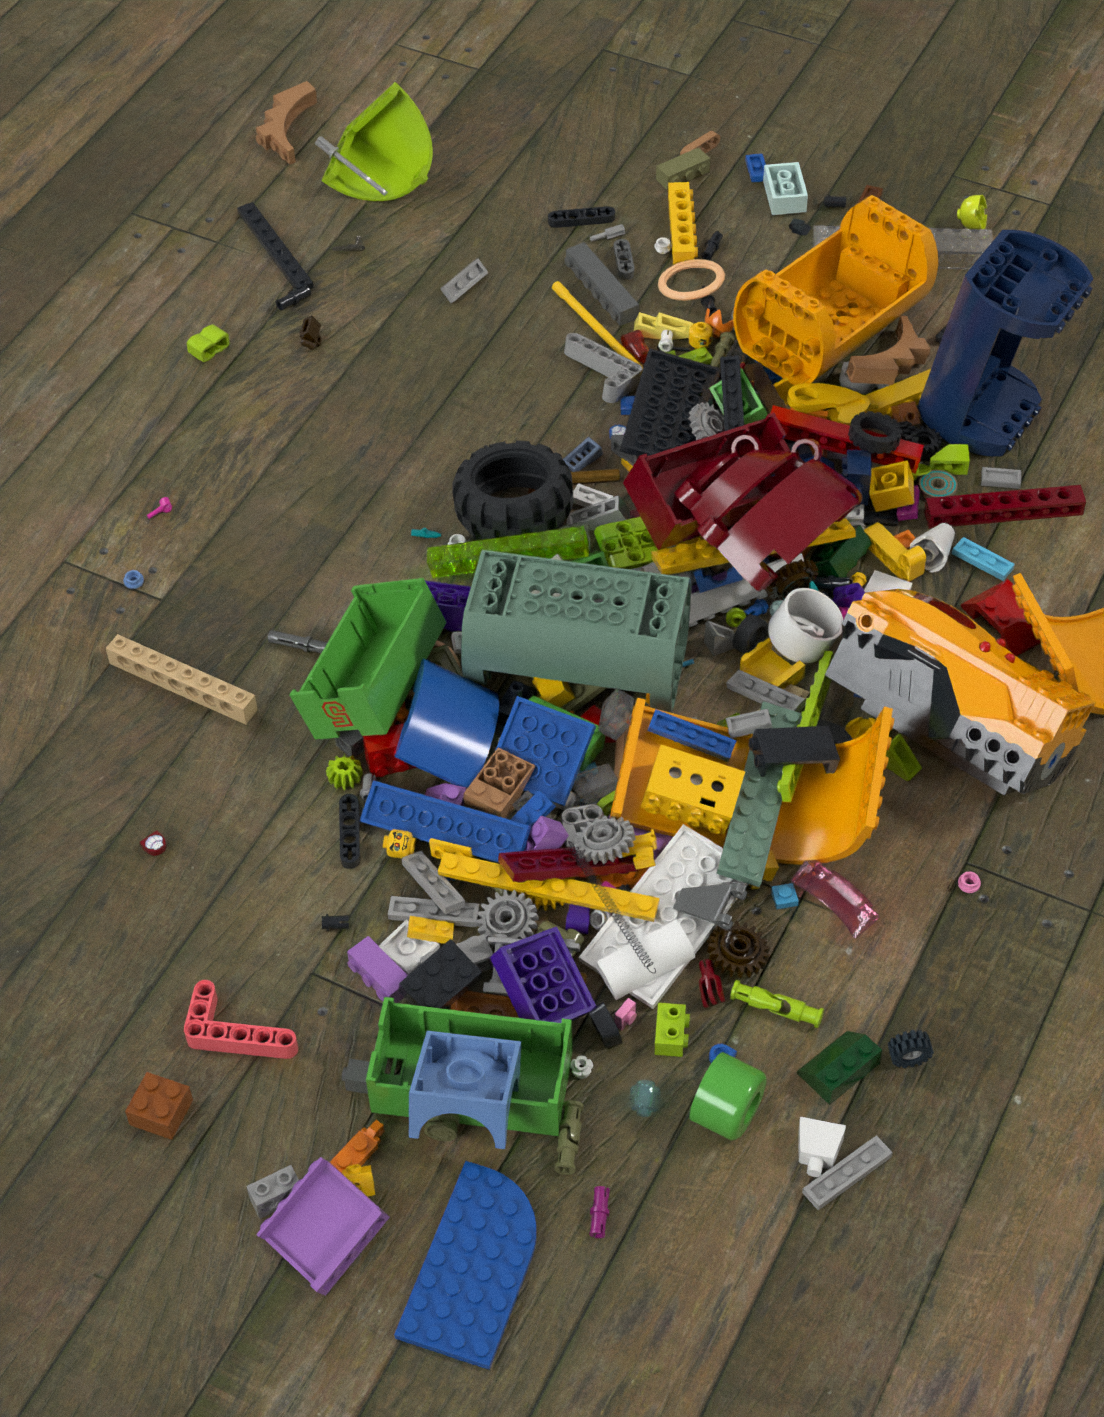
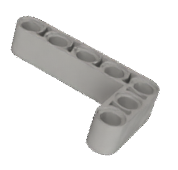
M569 333L566 335L565 355L608 377L604 382L602 399L605 402L615 403L638 387L643 370L641 365L580 334Z

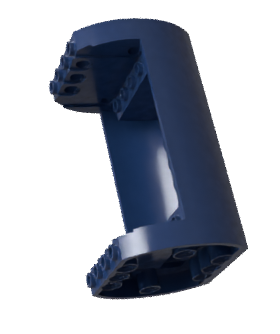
M1002 230L965 274L917 406L923 421L931 430L933 428L936 429V432L940 433L942 439L951 444H968L969 452L994 457L1003 456L1007 450H1012L1016 443L1015 439L1019 440L1025 431L1024 427L1028 428L1033 421L1032 417H1037L1042 408L1039 406L1042 399L1037 391L1038 389L1025 374L1013 367L1012 363L1023 337L1033 339L1053 338L1056 333L1060 334L1066 325L1065 321L1069 322L1075 313L1074 310H1079L1084 301L1083 298L1087 299L1091 294L1093 288L1090 286L1093 277L1086 265L1075 254L1060 244L1035 233L1021 230Z

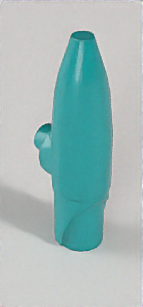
M425 527L421 530H411V536L422 538L441 537L440 533L430 531Z

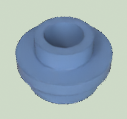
M131 570L125 574L123 581L127 588L136 589L142 586L144 578L140 572Z

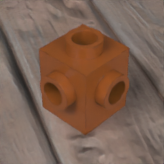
M915 401L890 406L892 411L891 419H895L897 422L908 421L912 423V426L920 424V412L916 407Z

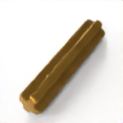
M619 469L571 472L572 483L615 481L620 479Z

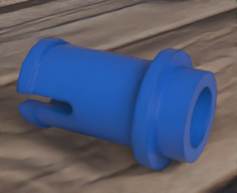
M757 599L755 604L744 610L745 615L751 613V615L759 616L760 614H765L769 606L764 599Z

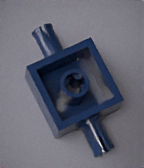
M847 449V456L842 459L843 472L841 475L852 482L862 494V501L858 506L861 504L868 506L871 482V453L867 450Z

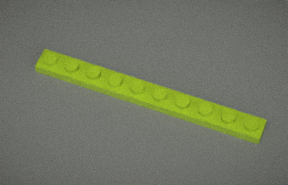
M825 651L823 658L819 660V670L815 672L814 684L810 686V696L806 698V708L801 713L802 720L797 727L817 726L832 681L825 673L834 657L833 651ZM804 764L783 766L782 778L778 780L777 790L778 793H781L783 802L792 801Z

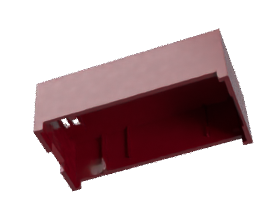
M775 413L767 414L765 419L650 456L643 454L638 457L623 484L658 550L701 536L697 530L700 526L691 511L674 494L698 466L731 454L733 441L741 435L751 434L756 436L762 444V449L790 451L784 440L786 433ZM744 439L739 445V452L742 456L755 450L754 444L748 439ZM788 461L783 463L773 471L775 476L771 477L769 474L766 479H763L742 498L721 521L727 527L736 524L766 494L799 467Z

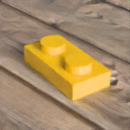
M410 916L407 937L445 944L450 939L453 940L454 923Z

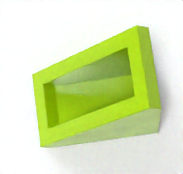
M898 734L891 740L890 748L886 750V756L889 758L886 768L905 781H910L922 767L901 734Z

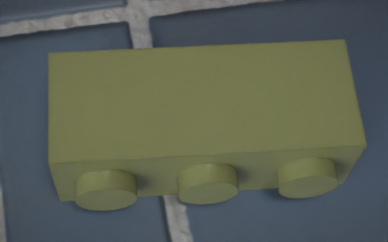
M699 147L657 165L656 180L668 191V183L688 182L710 172V157Z

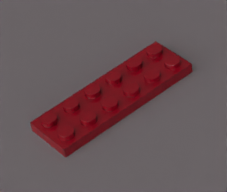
M569 847L499 853L498 862L513 882L523 883L528 880L545 881L552 878L586 877L574 855L569 851H573L575 847H571V849ZM633 855L622 858L616 857L614 862L607 860L605 864L602 861H598L597 864H594L593 860L588 862L589 866H592L590 870L593 869L592 873H596L595 875L607 876L612 873L628 874L638 871L633 862Z

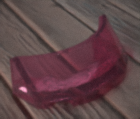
M805 860L791 879L794 884L803 888L830 908L842 920L855 939L879 918L878 913L872 909V903L860 890L839 873L827 869L817 860Z

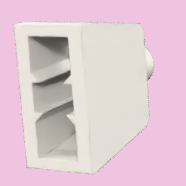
M800 1117L798 1130L799 1162L808 1165L807 1174L809 1176L819 1177L821 1176L822 1168L830 1169L834 1166L844 1139L846 1125Z

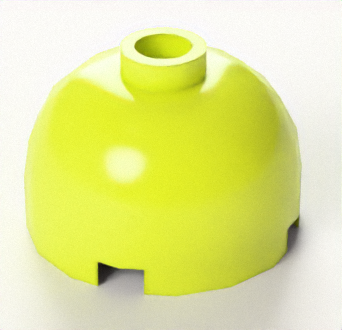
M984 195L969 196L962 202L960 209L957 210V217L961 219V223L965 228L973 231L985 229L987 214L984 215V209H987Z

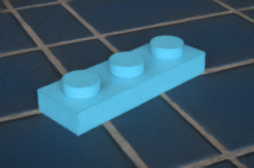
M965 537L952 550L953 555L1002 581L1014 569V563Z

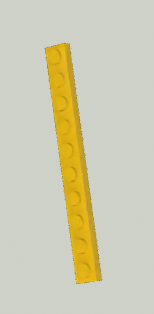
M447 852L443 853L438 868V875L509 891L516 890L518 893L609 912L603 903L605 897H602L601 900V897L598 896L599 894L596 893H600L601 890L595 891L590 883L568 878H552L545 881L528 880L523 883L513 882L501 864ZM604 886L603 889H606L604 893L608 892L610 896L607 898L613 899L610 903L615 902L614 905H617L615 909H619L620 915L655 921L660 903L659 898Z

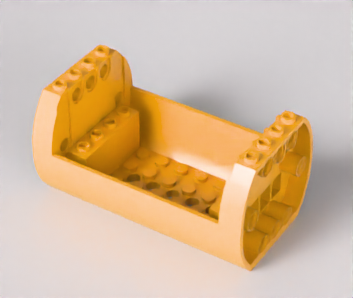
M873 195L866 197L846 213L841 222L840 229L777 274L772 271L763 270L742 285L736 296L733 313L734 329L742 352L782 378H788L789 382L794 386L804 383L811 384L929 294L935 283L938 270V251L931 230Z

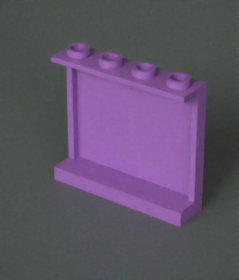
M320 1157L310 1165L309 1172L304 1178L294 1184L289 1196L277 1205L275 1213L261 1224L260 1231L256 1235L265 1239L311 1283L310 1286L316 1292L326 1296L390 1217L335 1166Z

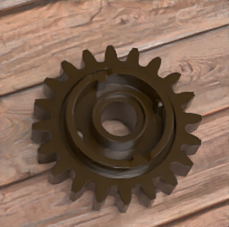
M800 559L799 561H793L775 572L777 578L765 591L771 600H779L780 598L784 600L792 590L808 588L809 583L816 580L815 576L819 575V570L812 560L805 559L802 561Z
M735 921L730 931L718 926L717 930L712 931L707 943V952L710 953L709 960H716L714 967L722 966L721 973L729 970L730 977L737 973L741 979L743 973L751 978L752 972L758 975L760 969H764L770 956L768 954L770 947L766 946L768 939H761L763 932L755 933V926L748 929L747 922L743 926H739L738 921Z

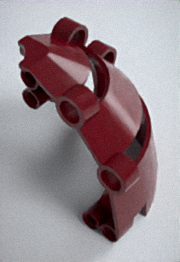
M751 434L741 435L733 441L731 454L701 464L674 492L678 500L691 511L700 526L697 530L710 545L717 548L740 575L759 592L765 590L777 578L774 570L763 562L773 550L787 564H790L834 522L844 520L862 501V494L852 482L820 461L822 448L814 439L806 438L799 440L792 447V451L762 449V444L756 436ZM748 439L754 444L755 450L742 456L739 452V445L741 441ZM804 443L812 445L815 450L814 458L807 462H804L799 457V448ZM788 461L799 467L766 494L730 530L721 521L742 498L783 463Z

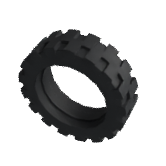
M873 411L861 412L859 415L856 414L851 420L848 432L849 440L853 441L856 447L859 446L861 450H867L873 454L874 452L878 454L886 452L887 454L891 453L892 450L895 451L899 446L902 435L901 425L897 424L895 419H891L889 415H882L880 412L873 413ZM862 429H878L880 431H883L888 436H872L870 434H867Z

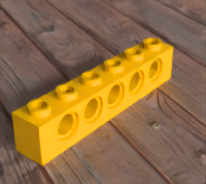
M689 182L668 183L673 265L698 258V247H694L697 246V235H693L696 234L695 212H691L694 211V201H691L693 200V189H690Z

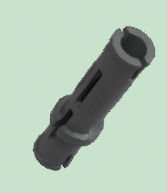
M270 630L268 634L269 643L272 642L303 649L304 652L308 653L310 651L322 653L328 643L315 640L311 636L301 637Z

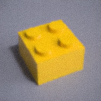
M908 460L871 468L870 498L876 512L914 504V478Z

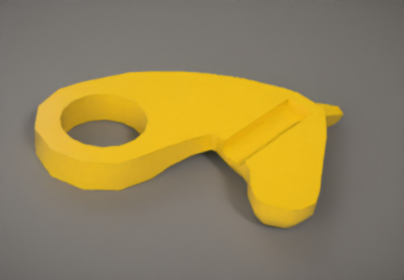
M824 383L797 384L789 389L787 396L789 406L799 412L809 413L827 408H836L839 414L837 422L846 425L851 424V420L856 414L859 415L861 412L867 413L868 409H877L879 407V403L869 400L858 392ZM807 395L814 397L815 400L803 401L797 397Z

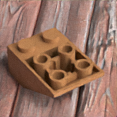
M498 747L464 792V806L507 819L514 810L535 765Z

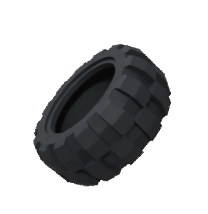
M516 440V443L508 444L504 441L494 443L488 449L481 448L473 452L470 460L465 459L461 463L452 483L454 508L458 520L475 538L482 537L485 542L495 545L501 542L508 543L509 546L522 545V542L532 540L536 542L546 538L548 532L555 533L563 525L574 503L572 474L569 471L568 465L557 452L553 453L550 447L540 443L538 445H531L529 441ZM513 487H525L536 490L528 495L516 498L490 496L497 491Z

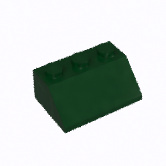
M861 525L853 526L856 537L820 544L808 558L809 561L812 560L819 570V575L816 577H828L829 575L847 577L846 574L857 565V561L867 553V549L872 544Z
M846 1031L800 1068L797 1074L830 1105L880 1064L882 1049L866 1034Z

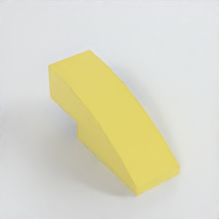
M639 312L634 322L633 335L661 340L662 331L667 330L668 335L670 330L673 333L672 340L689 338L690 326L693 323L663 313H658L657 317H653Z

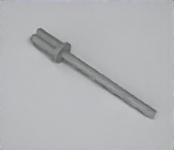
M322 136L318 137L315 145L326 152L330 159L335 156L385 196L388 193L338 153L339 147H334Z

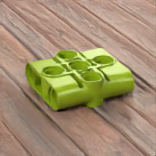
M641 517L600 525L594 530L599 548L604 552L609 567L634 569L653 562L651 552L658 549Z

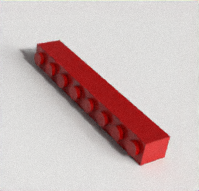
M775 405L772 407L771 413H775L786 433L784 439L795 442L806 438L814 439L821 445L822 449L847 455V449L861 450L859 446L856 447L853 441L849 440L848 432L850 425ZM862 429L867 434H870L872 436L887 437V435ZM900 439L899 446L895 451L892 450L891 453H871V462L889 465L908 460L911 472L916 474L924 445Z

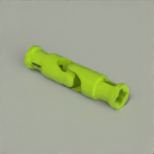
M739 980L735 981L730 994L731 1000L738 999L758 1009H769V1011L776 1015L797 1022L802 1020L814 1024L815 1028H819L824 1014L823 1008L816 1009L807 1006L805 1002L781 994L773 995L766 989L741 984ZM784 1000L790 1004V1012L780 1011L784 1005Z

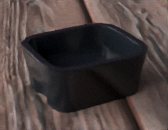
M601 1002L589 1011V1015L605 1048L623 1044L615 1022L604 1002Z

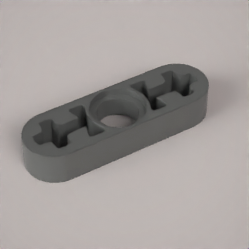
M618 239L614 242V256L618 276L623 280H630L634 277V263L630 243L625 239ZM621 258H627L628 260L622 261V260H620V259H621Z

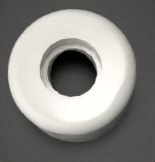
M799 588L791 591L773 614L768 624V633L772 644L783 656L794 662L800 660L802 663H813L823 657L824 652L828 651L842 633L843 617L837 605L823 593L809 588Z

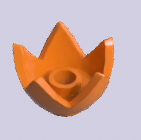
M707 308L705 323L712 327V337L719 339L723 332L732 331L734 327L733 319L723 324L720 309L709 317L710 309Z

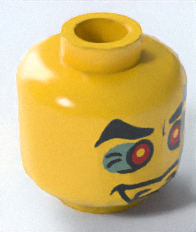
M697 322L691 325L689 329V344L695 349L709 347L712 343V327L704 322Z
M392 829L389 836H384L383 848H386L388 856L402 859L405 856L414 854L416 838H413L411 832Z

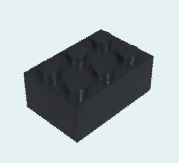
M450 939L399 983L398 991L411 1005L447 1009L481 979L482 971Z

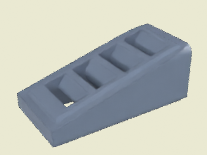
M587 437L563 460L571 472H577L601 457L603 451L596 442ZM573 461L576 465L572 466L569 462Z

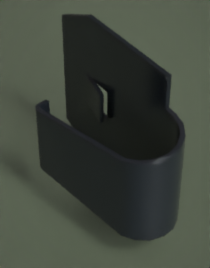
M795 218L789 224V228L792 230L791 233L798 235H807L812 227L804 224V220Z

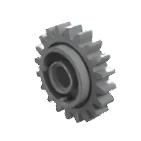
M701 402L691 408L688 419L692 423L689 426L692 428V434L695 435L696 440L725 431L724 415L719 412V409L715 410L714 405L709 406L708 402L705 404Z
M604 816L600 820L595 818L593 823L587 822V827H580L581 832H577L575 834L576 838L573 840L575 848L579 847V850L583 853L582 857H585L587 863L593 860L594 864H597L598 861H602L605 864L607 860L614 862V858H622V852L629 853L628 847H634L633 841L636 838L633 826L630 825L628 820L624 821L623 817L616 820L615 816L607 819V816Z
M504 890L503 896L496 892L495 900L490 897L487 898L489 905L481 904L484 912H477L480 918L476 921L478 927H480L477 930L480 935H485L487 942L488 937H494V934L507 935V938L524 939L527 935H534L531 929L538 928L535 921L539 920V917L535 913L537 912L535 905H532L533 902L530 898L526 899L524 893L518 896L516 890H513L511 895L508 894L507 890ZM506 918H512L509 922L504 923Z

